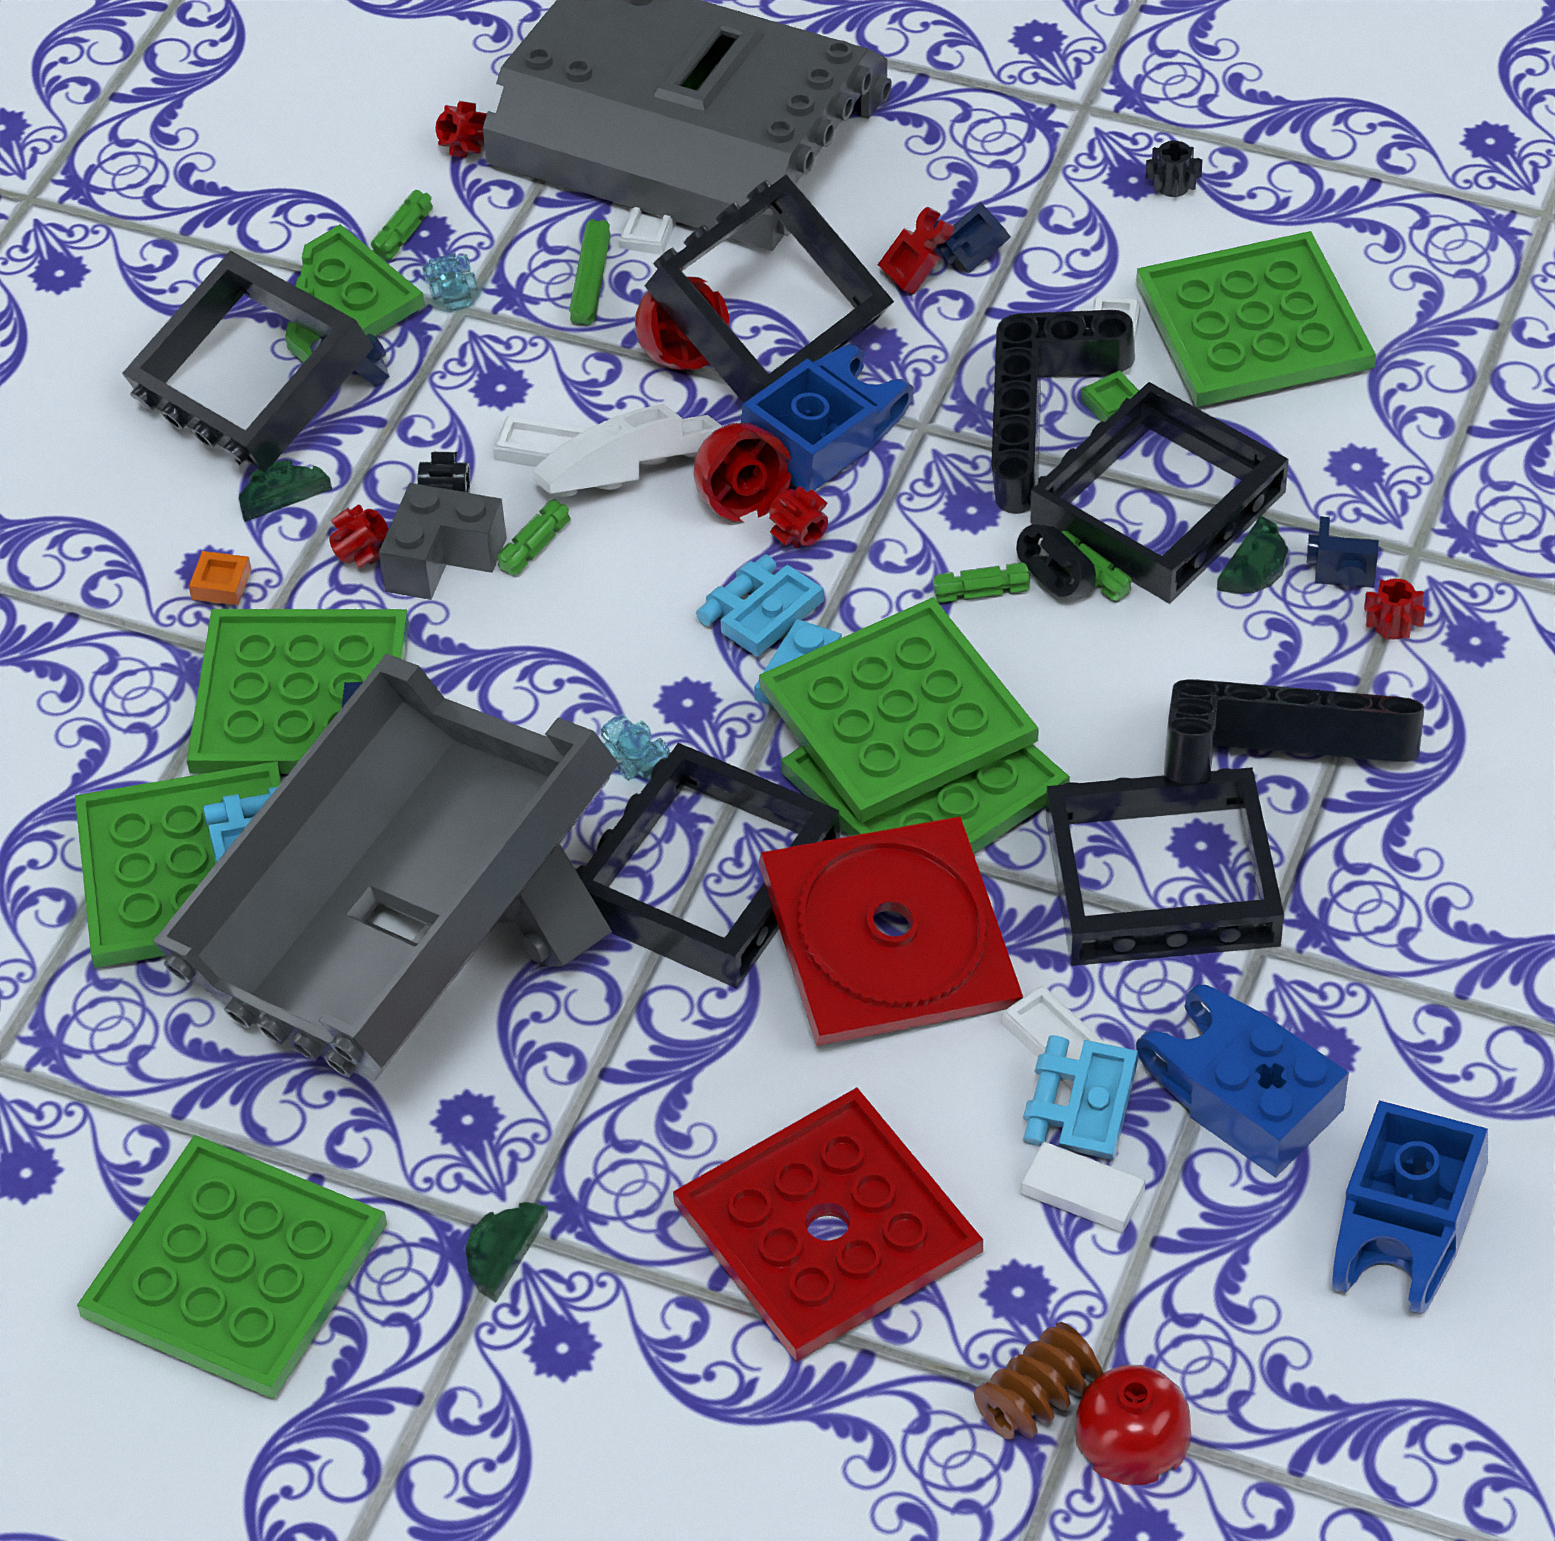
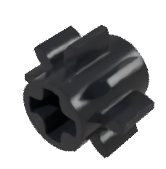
M1167 141L1159 148L1154 147L1152 149V159L1146 160L1145 177L1146 179L1154 180L1155 191H1159L1161 194L1169 197L1182 196L1189 189H1196V178L1202 177L1203 160L1194 158V147H1190L1182 141Z
M431 452V462L419 463L418 484L470 493L469 463L457 462V452Z

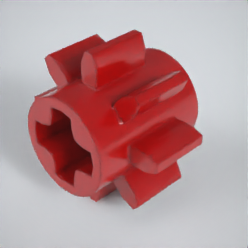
M459 101L457 107L445 105L444 112L439 115L435 126L436 135L439 139L438 145L450 147V156L466 158L468 152L480 154L481 147L484 146L483 126L487 113L477 112L476 103Z
M801 486L796 491L793 489L783 491L774 499L770 506L769 519L776 524L772 527L770 533L785 546L791 543L798 549L801 544L803 546L813 545L827 530L828 516L822 510L828 503L812 489L807 492Z
M358 504L351 510L349 508L345 509L331 519L337 530L331 533L329 542L333 552L341 561L347 564L355 562L358 568H361L367 563L372 564L380 559L379 551L389 528L385 519L373 509L363 510L361 505Z
M1404 579L1380 580L1378 593L1366 592L1365 594L1366 627H1374L1376 632L1384 639L1410 638L1412 625L1417 627H1423L1426 614V608L1423 607L1424 592L1415 591L1413 585Z

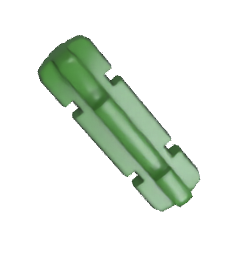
M419 190L412 191L405 199L404 204H401L383 226V230H380L371 241L372 251L385 261L391 260L399 251L400 246L407 241L420 225L421 220L433 209V205L430 202L432 200L431 196L428 193L423 194Z
M556 499L549 500L539 511L540 514H536L512 538V542L508 543L497 554L499 568L512 576L518 575L528 564L526 559L532 560L556 535L553 530L559 532L570 521L569 508Z
M1061 531L1094 564L1096 571L1094 587L1100 588L1102 586L1101 592L1113 601H1120L1125 595L1129 594L1132 589V579L1119 568L1112 570L1114 565L1086 544L1081 543L1079 546L1080 540L1068 531Z
M1023 562L1006 564V569L1000 570L998 565L960 571V576L954 577L953 572L937 574L933 578V590L935 598L939 603L957 601V596L963 595L964 600L1003 595V589H1009V593L1024 592L1030 586L1029 571L1027 565Z

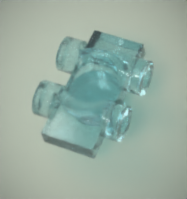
M454 253L429 259V263L422 264L424 278L426 282H429V289L433 300L442 298L445 308L450 311L466 308L472 303L470 291L478 290L475 274L471 272L467 254L456 257Z
M621 714L609 720L601 728V737L606 741L604 745L615 759L620 756L624 759L618 764V769L621 775L628 781L637 776L638 773L644 779L650 776L656 763L662 758L666 759L670 754V750L664 740L661 738L654 742L649 740L652 737L651 731L642 720L633 724L624 714Z

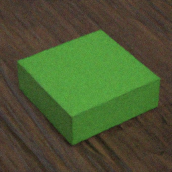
M1119 370L1082 388L1080 401L1100 421L1105 422L1119 410L1126 397L1131 399L1139 390Z

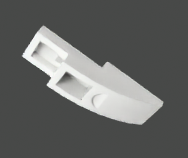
M664 404L641 408L613 417L570 439L549 454L532 470V479L549 494L557 497L573 496L578 493V489L590 487L604 490L617 489L623 485V482L639 480V462L643 464H659L665 462L666 457L682 454L688 457H695L703 440L714 430L723 426L708 415L682 419Z

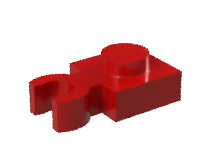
M930 207L924 208L918 215L914 232L903 228L877 264L904 291L915 294L939 261L940 257L933 250L937 244L946 242L953 234L955 228L952 224L940 220L933 229L935 222L941 214Z

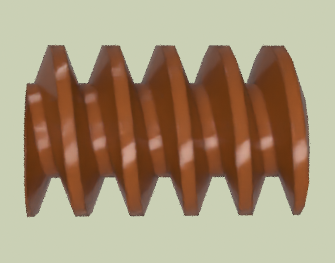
M1059 1322L1056 1323V1327L1044 1330L1038 1341L1030 1342L1023 1350V1354L1012 1357L1007 1363V1369H998L990 1378V1382L981 1383L974 1391V1399L980 1413L998 1435L1007 1440H1013L1015 1437L1014 1431L1016 1430L1024 1437L1032 1439L1038 1432L1032 1416L1042 1424L1051 1423L1054 1419V1414L1049 1403L1059 1410H1066L1071 1404L1066 1390L1075 1396H1082L1087 1387L1083 1377L1093 1382L1103 1371L1086 1340L1073 1327Z

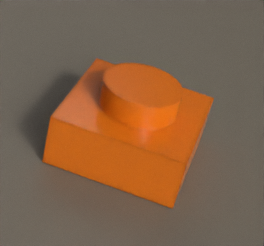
M202 551L189 584L191 600L239 605L252 570L249 557Z

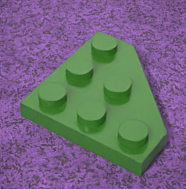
M341 224L304 245L302 253L303 265L301 275L297 277L296 287L355 319L366 335L371 333L376 336L425 306L422 291ZM292 321L287 324L285 334L287 348L301 361L305 362L312 354L311 344L320 337Z

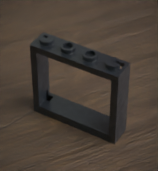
M787 174L772 185L767 180L760 183L746 196L749 202L742 207L736 202L728 206L716 217L717 225L710 230L705 224L696 229L683 242L686 247L678 253L673 247L663 253L653 263L657 268L656 272L644 285L743 403L807 358L814 362L845 346L874 324L894 303V300ZM770 208L855 309L768 374L682 271Z
M230 250L122 374L134 388L130 395L140 401L148 411L152 412L155 408L159 409L163 417L180 430H183L185 426L191 428L192 433L206 446L213 449L217 444L238 465L246 461L266 473L374 346L355 319ZM243 295L324 339L246 430L166 384Z
M1148 382L1131 399L1126 397L1119 410L1107 421L1099 422L1092 430L1090 436L1076 449H1070L1064 455L1060 464L1047 476L1044 475L1038 478V484L1031 489V495L1029 496L1031 500L1030 523L1054 526L1060 531H1068L1080 540L1079 546L1081 543H1084L1114 565L1112 570L1119 568L1131 577L1134 584L1170 604L1286 492L1289 459ZM1149 430L1156 432L1241 480L1163 556L1071 504L1076 497Z
M677 743L666 759L662 758L656 763L651 773L650 781L640 794L635 793L631 796L625 807L623 817L614 829H608L604 832L595 854L586 866H579L576 872L610 927L612 934L737 989L779 930L765 882L725 938L614 890L609 886L684 786L798 833L790 847L840 838L839 810L686 745Z
M1253 767L1239 769L1223 768L1211 771V776L1207 781L1195 784L1176 782L1162 775L1140 778L1124 777L1115 780L1085 783L1070 782L1063 785L1047 786L1046 823L1071 966L1281 947L1284 911ZM1241 809L1260 900L1085 916L1069 824ZM1257 924H1265V925H1266V926H1263V927H1254V925H1257ZM1084 940H1094V942L1082 943Z

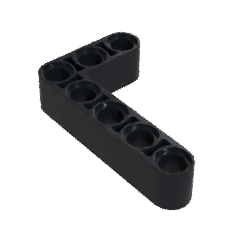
M1120 310L1019 313L1009 315L998 323L996 330L991 467L995 501L1001 510L1008 513H1021L1031 509L1029 496L1031 495V489L1038 484L1041 376L1115 373L1119 370L1122 372L1130 368L1135 360L1133 322L1127 313Z
M1199 679L1180 680L1173 685L1167 725L1164 775L1170 780L1180 783L1195 784L1207 781L1211 776L1214 746L1395 762L1412 761L1420 755L1425 707L1417 700L1396 696Z

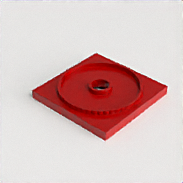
M961 816L761 852L759 867L816 1046L1005 1010L1023 998ZM882 911L897 912L907 919L910 924V930L901 936L886 935L876 927L873 916Z
M858 1087L673 1191L675 1206L796 1362L983 1252V1238ZM823 1216L837 1217L848 1227L845 1234L834 1240H821L808 1232L810 1224Z

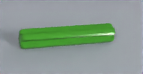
M591 219L585 226L569 308L570 320L575 325L582 323L588 326L595 319L611 234L609 231L610 225L604 219L600 221Z

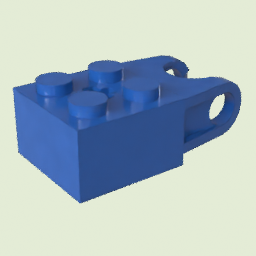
M849 344L814 362L807 358L742 405L741 423H751L771 432L782 442L790 453L791 460L786 457L788 465L787 471L792 475L791 483L797 488L801 486L807 492L811 489L815 491L871 450L900 421L912 401L914 387L904 379L890 380L883 384H867L858 380L857 377L864 367L863 357L866 353L856 345Z
M1198 984L1185 994L1184 1007L1202 1035L1192 1039H1180L1168 1033L1149 1030L1137 1039L1136 1050L1138 1051L1139 1058L1147 1071L1190 1110L1191 1119L1276 1178L1344 1110L1349 1072L1265 1014L1213 987Z
M1379 1100L1345 1192L1346 1200L1333 1266L1332 1287L1334 1290L1346 1293L1367 1268L1382 1263L1393 1264L1405 1270L1412 1280L1408 1297L1410 1301L1409 1310L1422 1314L1428 1309L1457 1255L1488 1165V1128Z

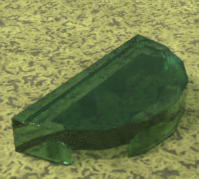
M285 460L273 463L266 473L259 469L249 476V484L239 494L238 499L243 521L247 522L332 490L330 477L320 467L313 466V469L306 466H293L292 460Z
M1260 515L1217 578V590L1232 594L1255 593L1272 586L1283 575L1287 564L1288 546H1286L1284 539L1279 534V527L1275 523Z
M522 1202L519 1203V1208L505 1209L495 1215L494 1212H490L471 1230L465 1247L469 1277L478 1291L495 1303L548 1218L547 1206Z

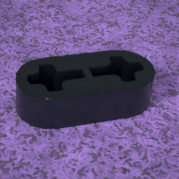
M1031 524L1021 531L1016 545L1019 560L1025 563L1028 570L1053 594L1058 597L1083 598L1092 591L1096 581L1094 564L1059 529L1054 526ZM1042 538L1041 544L1039 545V539ZM1044 549L1049 556L1040 555L1041 550ZM1063 567H1072L1073 569L1069 574ZM1071 576L1074 578L1073 584H1069L1072 579Z

